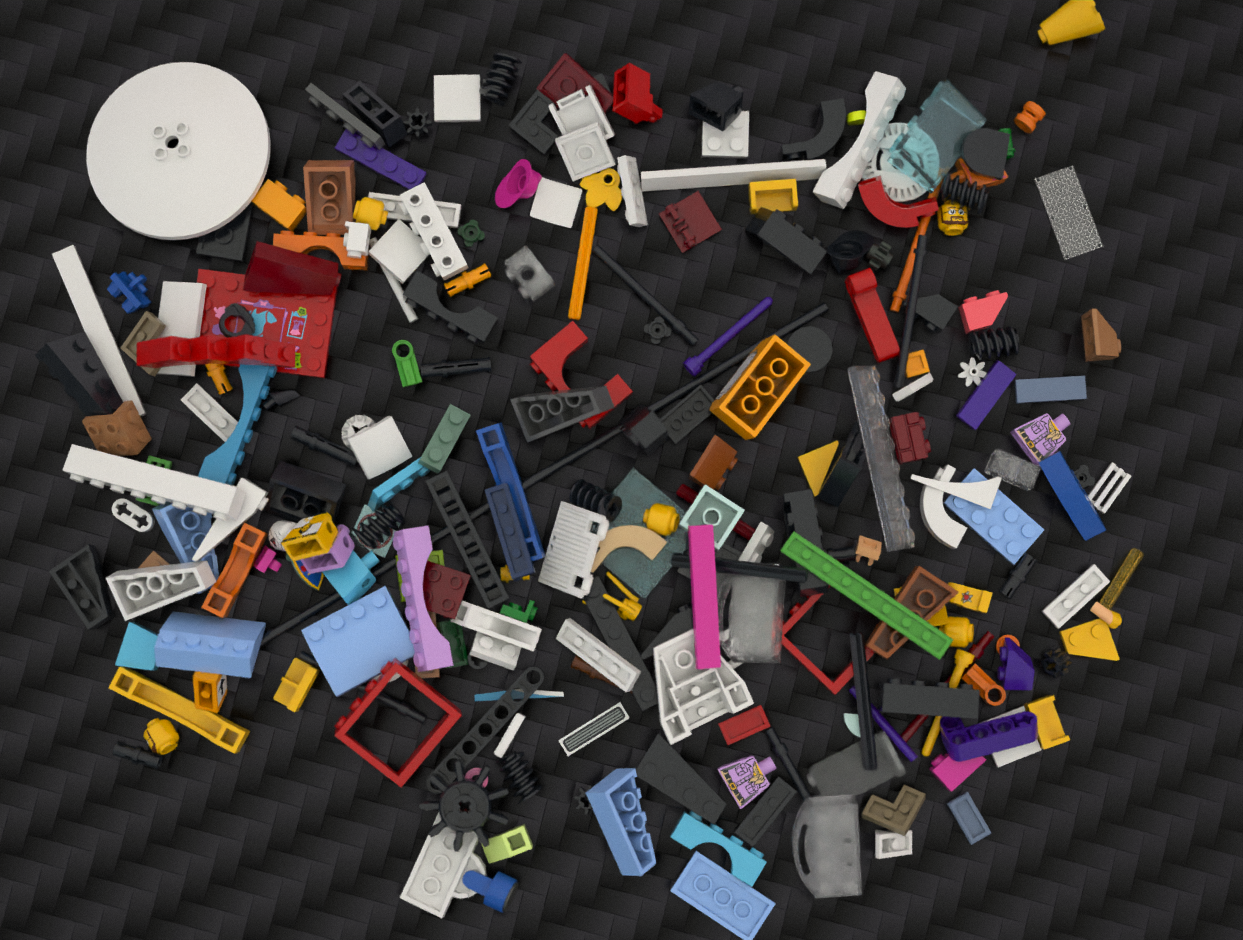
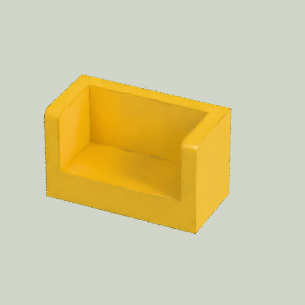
M796 179L749 183L750 214H756L760 207L774 212L776 209L781 212L797 210Z
M1047 695L1023 704L1026 711L1032 712L1037 716V740L1041 749L1044 750L1070 741L1069 735H1065L1056 712L1053 703L1055 700L1054 695Z

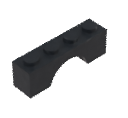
M416 271L403 293V297L406 298V304L415 309L418 306L426 310L425 315L435 321L438 318L447 322L445 325L447 328L456 333L458 330L466 333L465 338L475 344H478V342L484 344L498 317L479 306L466 313H454L447 310L437 297V282L419 271Z

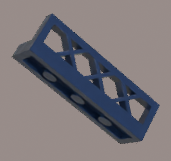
M506 482L485 489V493L511 578L517 582L523 580L524 576L536 572L509 484Z

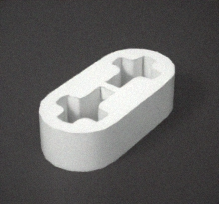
M118 499L112 505L113 515L133 529L140 532H148L154 527L155 519L153 515L132 501ZM127 503L128 505L126 508L127 510L131 511L132 514L128 515L122 513L120 515L121 510L118 509L119 505L124 506ZM137 515L142 518L147 516L146 521L148 525H142L140 528V522L134 519Z

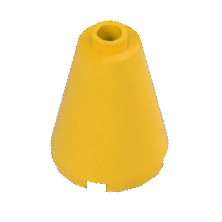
M1069 0L1039 24L1040 30L1037 33L1042 43L1047 42L1048 45H1053L1101 33V31L1105 30V27L1093 0Z

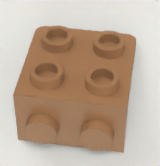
M132 400L124 401L113 414L86 416L82 421L97 451L116 456L138 455L152 439Z

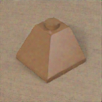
M1097 309L1089 310L1081 316L1086 362L1117 358L1119 353H1121L1120 339H1117L1116 332Z

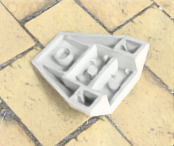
M694 628L653 647L660 723L670 745L692 735L691 730L727 712L734 714L754 704L745 682L721 655L720 668L696 669Z

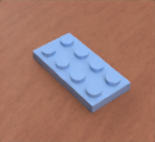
M973 468L961 483L981 482L987 479ZM999 489L991 509L952 494L943 502L948 509L1012 565L1020 559L1044 531L1040 525Z
M697 850L670 889L671 892L743 940H753L776 904Z

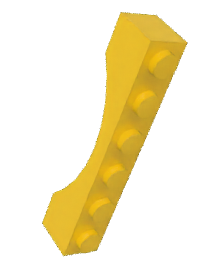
M119 667L109 686V689L184 724L234 754L240 752L250 733L246 728L215 712L196 709L194 701L128 667Z

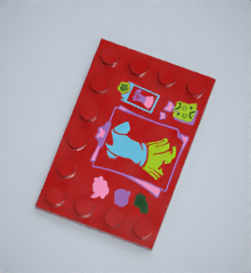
M204 269L198 270L197 283L207 285L200 337L211 335L227 338L219 329V319L225 313L226 307L230 304L238 303L245 307L254 319L255 332L253 336L264 337L265 340L295 344V367H278L277 373L325 378L337 287L334 286L331 295L251 292L243 290L244 274ZM231 316L225 320L224 324L228 331L237 333L243 329L244 321L239 316ZM223 364L224 366L240 367V364Z

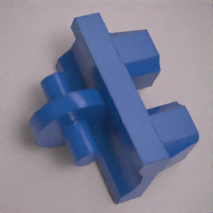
M124 271L120 274L113 273L110 276L112 282L107 290L115 298L120 297L122 294L127 297L121 305L128 314L134 313L140 308L148 307L152 303L144 294L148 290L143 285L147 280L145 275L142 274L137 277L133 272L127 274Z

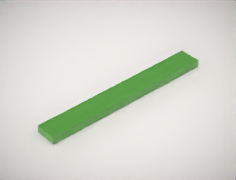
M793 531L780 552L937 659H941L952 643V638Z

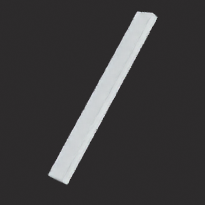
M816 159L641 172V189L643 192L743 185L750 182L796 179V181L819 179L823 171L826 170V160Z
M71 245L53 253L52 256L83 329L123 402L132 400L140 417L145 415L146 411L76 247Z

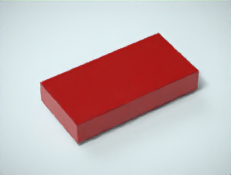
M761 705L718 723L727 745L770 727Z

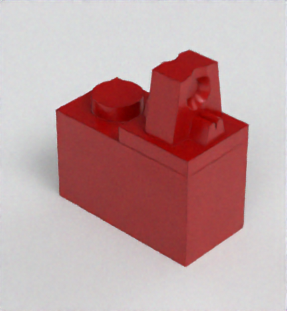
M631 63L614 72V112L635 123H639L642 120L655 122L657 119L662 118V109L653 103V95L650 94V73Z

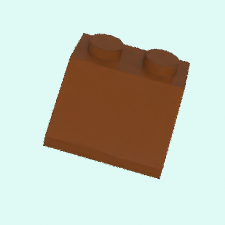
M714 435L688 479L701 487L707 485L713 490L715 488L719 491L725 481V478L722 477L726 469L731 471L738 460L734 457L737 451L721 438Z

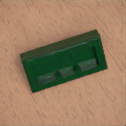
M451 620L437 622V630L450 644L453 666L444 667V669L469 665L462 626L451 622Z

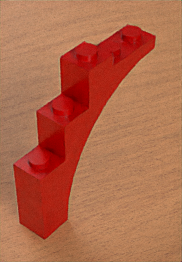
M246 334L230 338L206 335L191 339L167 336L137 342L136 366L162 368L197 364H243L293 368L295 367V344L265 340L264 337Z

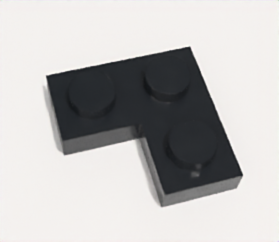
M536 90L508 126L542 154L546 155L554 145L555 138L559 137L542 123L551 112L548 105L554 102L539 90Z

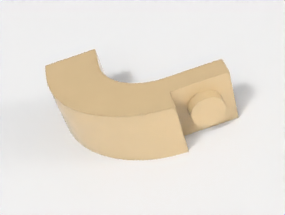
M625 525L607 531L605 539L599 542L598 547L600 550L596 552L591 572L594 573L605 558L615 549L631 547L640 551L652 561L667 542L655 532L640 526Z

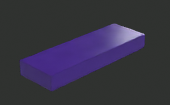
M996 360L956 417L973 430H976L1016 374L1002 362Z

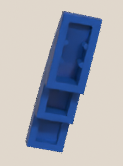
M1061 451L1039 461L1038 463L1084 540L1086 541L1106 531L1086 491L1082 489Z

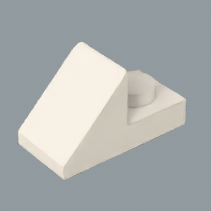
M875 830V857L877 859L912 854V830H908L906 836L893 831Z

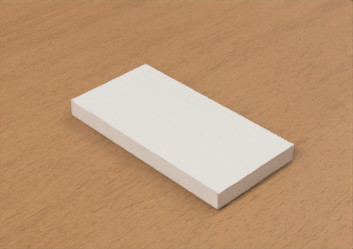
M163 281L158 319L166 327L158 338L167 336L190 339L200 337L206 284ZM196 365L162 367L157 374L195 376Z

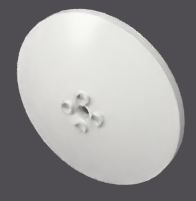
M191 62L159 65L127 80L112 93L101 107L91 127L87 144L88 174L94 192L102 205L115 219L127 228L139 234L163 240H182L199 237L215 231L232 221L249 205L257 194L265 178L270 159L268 124L261 107L251 92L230 74L209 65ZM170 140H179L175 148H168Z

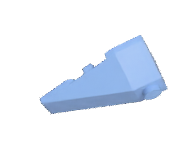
M165 502V505L161 504L152 508L164 535L180 563L197 562L192 560L212 527V513L207 512L206 516L193 512V508L186 507V510H181L173 507L170 502ZM213 549L200 561L207 560L217 581L219 570L217 555H215V549ZM211 585V586L208 587L207 589L202 590V591L197 592V593L200 594V593H202V592H204V591L210 589L213 585Z

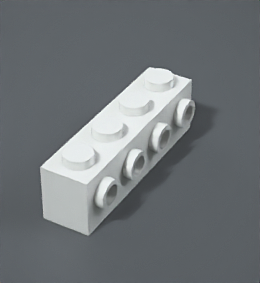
M425 182L400 194L402 202L399 205L404 215L410 214L413 220L410 226L415 236L421 235L424 242L420 245L426 257L431 255L435 263L431 264V267L436 276L441 275L445 281L468 269L469 267Z

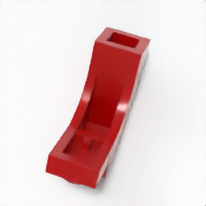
M881 175L858 182L859 191L865 206L877 219L888 225L905 228L919 226L918 216L922 215V218L930 217L935 214V211L939 210L936 196L912 204H901L894 201L887 194Z

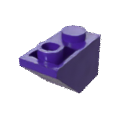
M1005 638L1004 647H1000L1002 666H998L997 669L998 681H1002L1004 690H1032L1035 670L1031 657L1011 638Z

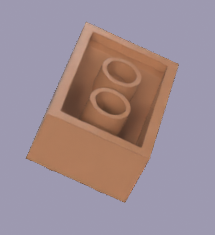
M308 160L303 167L308 232H315L317 235H327V233L344 235L349 233V230L345 227V221L355 222V219H353L355 209L354 160Z

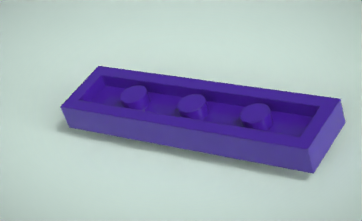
M346 129L335 146L338 152L408 190L422 184L427 175L425 171L383 148L380 150L374 146L369 148L360 140L361 136L356 133L353 135Z

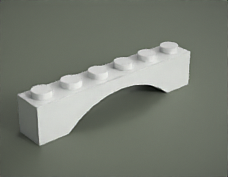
M874 72L865 90L867 100L866 116L859 137L843 158L823 171L813 190V193L822 202L844 209L847 202L850 201L858 181L863 176L865 167L872 159L878 142L883 138L884 131L894 116V111L904 97L906 87L899 78Z

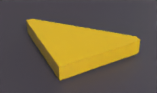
M838 441L797 457L814 497L819 494L838 447Z

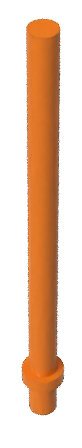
M938 168L937 176L931 186L927 199L935 196L937 199L946 170ZM921 216L897 290L892 295L894 299L890 310L899 313L902 301L906 300L907 295L905 293L913 272L916 254L913 251L917 247L918 235H925L931 216L926 218Z

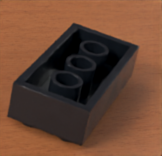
M701 384L659 419L667 428L669 438L674 445L712 414L709 409L714 399Z

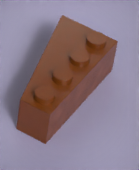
M915 566L894 600L925 621H928L959 592L922 567ZM880 620L866 641L865 646L882 658L888 659L908 638Z

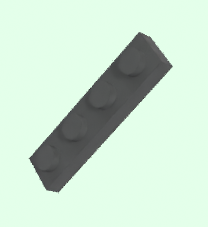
M310 83L305 90L310 96L308 100L317 108L320 106L324 107L327 110L325 113L334 121L341 120L344 123L343 127L351 134L358 133L361 136L360 140L369 148L374 146L380 150L384 146L385 142L379 134L315 85Z

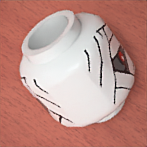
M285 520L274 523L268 534L271 546L277 550L286 551L281 542L297 523Z

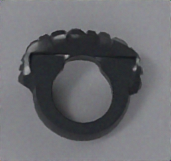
M234 303L225 308V313L219 319V329L227 338L245 334L253 336L255 322H253L252 315L245 307ZM231 316H239L244 321L243 329L240 332L232 333L226 329L225 320Z

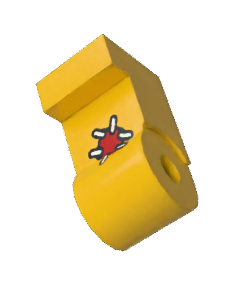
M948 582L949 586L959 592L948 601L949 603L979 613H987L992 597L991 592Z

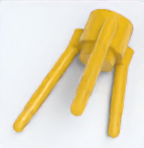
M607 572L606 575L629 600L624 598L620 602L608 594H603V598L619 607L616 611L622 619L626 620L628 618L634 621L642 608V605L637 603L639 598L634 596L610 572Z

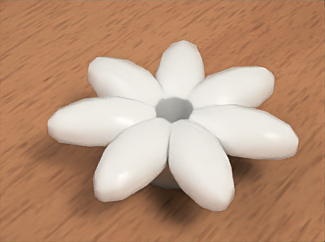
M971 357L969 365L964 362L960 363V366L965 371L959 373L958 377L966 378L965 385L967 387L970 386L972 381L978 386L981 382L979 377L983 378L987 374L984 371H980L984 367L985 362L976 365L975 359Z

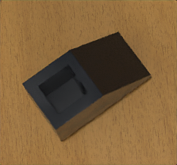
M939 294L918 298L914 320L917 318L923 322V327L930 332L935 333L937 331L940 333L958 306ZM908 300L901 307V309L904 310L905 315Z

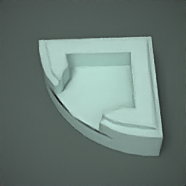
M843 713L844 722L848 729L854 735L860 737L858 714Z

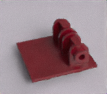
M699 191L674 205H668L665 208L666 210L659 213L682 253L722 230Z
M427 561L423 575V597L426 609L440 614L442 617L455 620L471 575Z

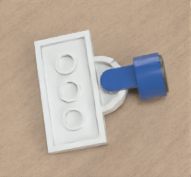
M439 812L433 825L442 820ZM445 827L436 836L430 837L428 834L400 896L401 899L440 918H444L453 897L459 899L468 898L476 893L485 896L484 905L501 913L508 910L517 892L518 880L500 871L497 872L493 879L487 877L484 862L481 857L474 853L479 841L474 831L464 833L463 845L459 852L454 851L453 846L456 831Z

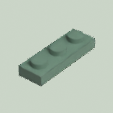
M450 404L418 463L439 474L470 414Z

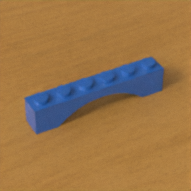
M502 422L476 430L496 485L506 482L509 484L532 561L543 558L545 552Z

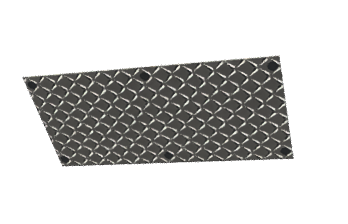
M1070 166L1036 178V185L1064 260L1103 247L1074 167Z

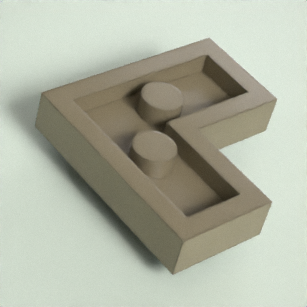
M146 311L121 346V349L136 362L137 342L157 339L166 325L152 312ZM142 367L152 376H156L161 369Z
M903 785L894 804L872 795L862 812V818L902 836H906L926 799V795L906 785Z

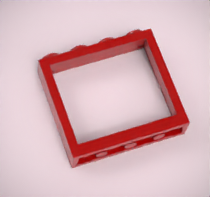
M824 593L806 596L807 599L802 605L798 602L789 611L791 616L786 622L782 619L773 628L775 633L772 637L832 694L836 695L854 676L853 662L851 661L831 681L784 636ZM865 646L866 662L875 652Z
M395 658L392 662L388 661L386 665H383L380 670L382 674L377 680L372 679L364 689L366 691L361 699L357 697L349 707L351 709L346 717L342 715L339 718V721L334 726L336 727L334 736L399 787H402L462 716L461 709ZM396 672L447 712L397 772L346 733Z

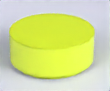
M861 110L848 113L846 115L847 124H864L866 111Z

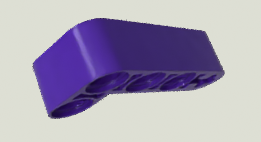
M1028 711L968 727L964 726L960 717L943 716L940 719L942 742L949 757L958 762L1029 744L1038 738L1037 716Z

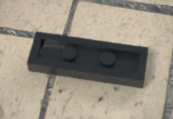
M777 776L734 832L753 847L797 791Z

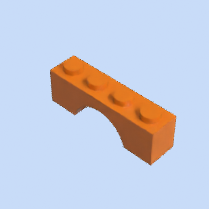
M280 231V234H274L273 246L306 255L315 250H328L339 257L344 269H368V256L361 255L360 259L347 257V247L343 246L344 237H340V234L327 233L326 236H317L315 232H304L303 235H294L292 231Z
M243 524L233 544L230 557L219 578L211 587L201 608L221 618H227L268 537V533L250 524Z

